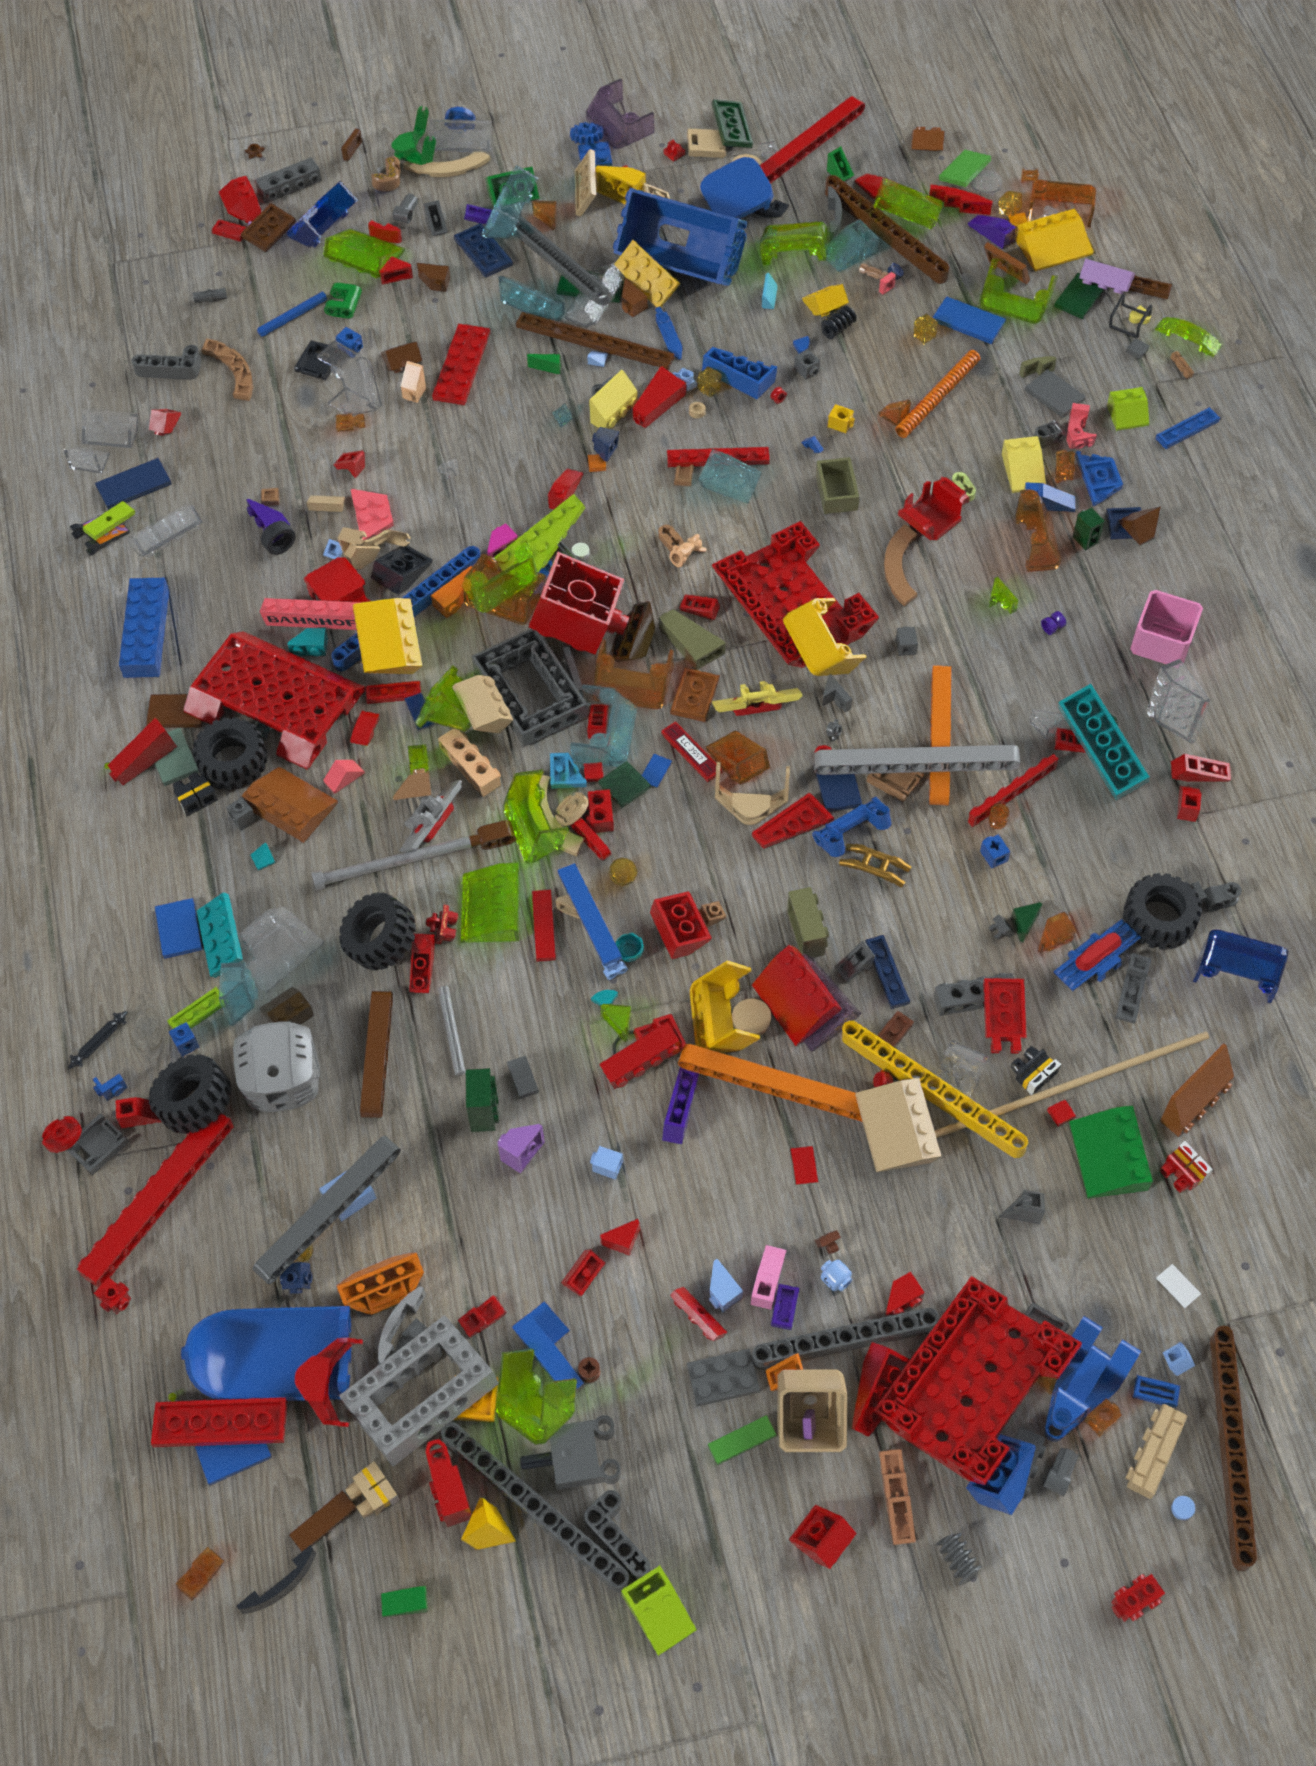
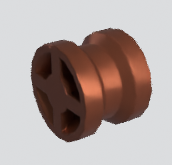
M591 1357L581 1360L578 1366L581 1380L585 1383H594L600 1377L598 1361Z

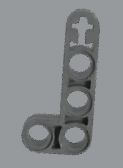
M188 345L184 348L182 357L139 354L135 355L131 362L138 377L191 380L195 379L199 374L201 357L197 346Z
M607 1490L586 1509L584 1514L586 1526L632 1578L638 1580L651 1571L650 1562L612 1520L621 1510V1497L618 1492ZM610 1498L617 1500V1504L614 1507L606 1506L605 1502ZM592 1514H598L601 1517L596 1523L589 1521V1517ZM612 1530L616 1533V1536L609 1540L604 1537V1533ZM622 1547H628L631 1553L628 1556H621L619 1550ZM634 1558L640 1567L644 1565V1572L641 1570L636 1572V1565L633 1562Z

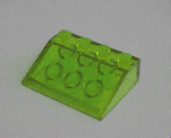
M349 228L325 239L323 257L328 258L331 262H339L344 267L355 268L360 273H368L373 278H380V269L391 256L399 259L405 252V248Z
M498 863L463 873L461 943L519 941V863Z

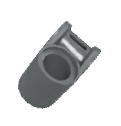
M1056 420L1038 426L1035 429L1033 437L1038 436L1041 449L1059 443L1066 437V432L1061 430Z
M1229 882L1204 889L1207 896L1205 904L1208 911L1213 912L1235 906L1242 892L1240 885L1235 882Z

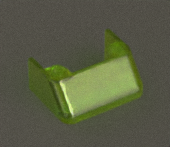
M992 258L980 297V306L984 310L1032 324L1039 323L1043 319L1051 301L1058 275L1051 276L1047 290L1041 289L1036 292L1034 300L1003 291L1005 286L1004 279L995 275L999 258Z
M543 769L514 773L503 803L504 814L507 820L512 823L516 842L527 864L535 863L561 848L569 830L568 826L551 829L541 803L545 793L539 784L543 775Z
M524 1349L502 1352L496 1403L498 1416L533 1444H544L573 1416L575 1412L574 1403L577 1380L573 1378L544 1382L542 1396L539 1394L541 1380L532 1371L534 1350Z

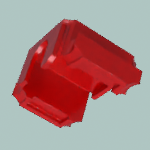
M942 476L940 480L933 482L932 494H930L931 481H926L923 484L920 498L913 503L914 494L911 493L905 500L904 508L898 510V516L929 540L937 541L961 522L962 506L969 503L970 499L963 489L947 477Z
M337 557L304 577L312 600H316V594L320 601L371 602L365 595V580L346 557Z

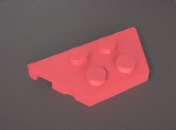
M350 489L359 530L364 531L367 537L362 538L363 540H367L373 535L376 536L394 526L387 495Z

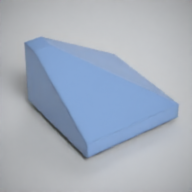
M591 351L588 354V364L604 367L608 353Z
M329 539L323 555L332 559L341 557L342 549L339 542Z

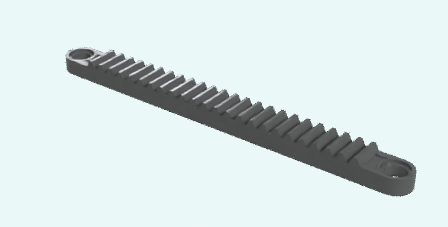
M506 209L500 214L503 224L510 229L512 234L514 233L518 239H521L525 245L527 244L545 262L547 261L552 268L554 267L558 273H561L565 279H568L586 297L602 306L611 301L612 296L607 287L514 209Z

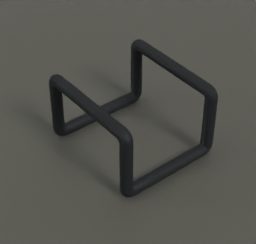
M1123 293L1110 315L1109 327L1138 338L1140 327L1145 318L1151 316L1152 305L1148 306L1146 312L1124 303L1125 294ZM1120 303L1123 307L1143 314L1137 326L1136 334L1112 325L1113 316Z

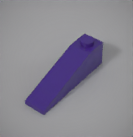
M680 1067L664 1121L662 1141L683 1144L699 1073Z

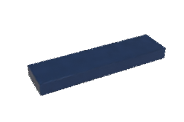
M884 935L866 939L865 943L875 955L873 965L890 1008L895 1009L909 1005L910 999Z

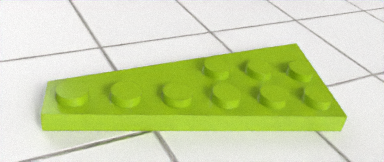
M573 494L493 558L495 564L524 595L527 593L529 585L536 580V575L553 556L562 538L564 539L567 536V531L571 525L576 523L585 510L584 504Z

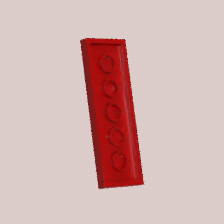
M458 323L432 395L434 401L465 406L491 333L490 328Z
M284 1397L155 1402L151 1446L154 1448L284 1443L287 1399Z

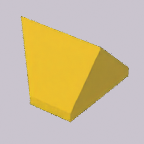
M479 1498L461 1540L477 1550L516 1542L497 1507L485 1499Z

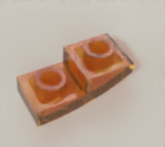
M207 1547L192 1562V1567L176 1582V1587L193 1601L223 1565L224 1560Z

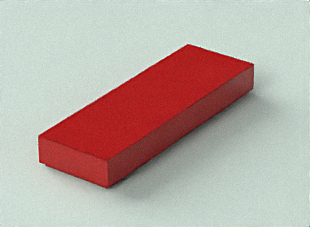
M420 681L366 686L367 704L422 699Z

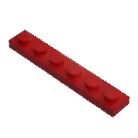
M768 447L667 450L668 467H677L678 465L680 467H690V465H694V467L765 465L770 463Z
M1054 754L1048 758L1044 757L1037 766L1030 767L1023 776L1016 777L1010 785L1002 787L993 797L989 796L982 805L972 808L969 812L968 823L972 827L976 826L1056 769L1059 758Z

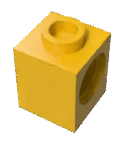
M835 404L828 416V427L847 433L848 429L852 428L855 422V418H853L854 410Z

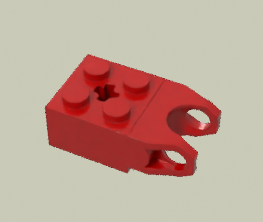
M440 1439L428 1442L425 1452L433 1480L429 1482L434 1500L439 1501L435 1503L440 1521H445L447 1527L470 1520L472 1513L457 1465H452L447 1447ZM434 1445H440V1446H441L440 1448L435 1449V1450H431V1452H430V1449H431L432 1446H434ZM442 1453L441 1456L436 1458L434 1457L435 1454Z

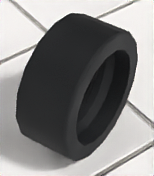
M277 521L270 524L263 531L260 540L270 554L278 555L284 553L293 545L296 535L294 530L285 521ZM284 533L279 540L273 542L277 536Z

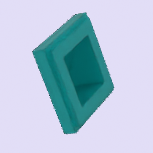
M267 843L262 844L250 855L258 871L275 863Z

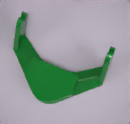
M422 106L417 109L413 132L400 134L391 143L392 149L395 150L394 155L399 160L418 165H424L433 161L436 140L433 136L431 141L429 136L424 139L422 154L416 149L417 142L426 131L429 110L426 106L424 111H422Z

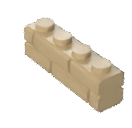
M1162 1404L1160 1409L1155 1408L1150 1419L1154 1423L1151 1429L1146 1428L1142 1437L1145 1444L1143 1448L1138 1447L1135 1453L1136 1465L1135 1467L1130 1466L1125 1478L1129 1480L1127 1488L1152 1499L1187 1419L1186 1414L1174 1410V1408L1166 1404Z

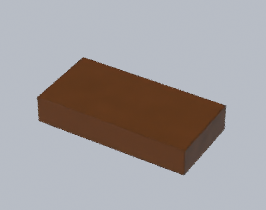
M355 128L341 147L344 161H349L361 145L362 136L360 129Z

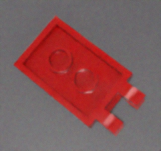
M984 978L985 1039H991L990 1052L991 1054H999V1051H1002L1001 1042H1011L1010 1054H1019L1022 1051L1021 1039L1027 1038L1024 979Z

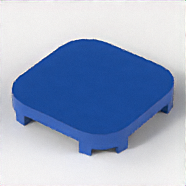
M750 157L739 158L708 174L700 185L703 198L711 211L738 219L762 207L767 210L774 197L771 184L758 162Z

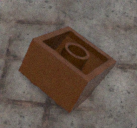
M416 341L380 352L388 370H394V373L403 371L407 361L416 364L423 361Z

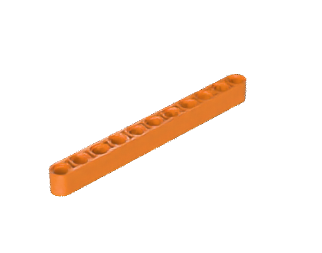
M685 1044L683 1046L678 1065L683 1069L863 1122L855 1092L692 1044Z

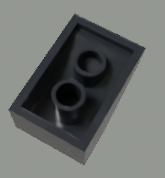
M400 546L374 561L370 578L399 595L414 584L431 565L433 560L410 546Z

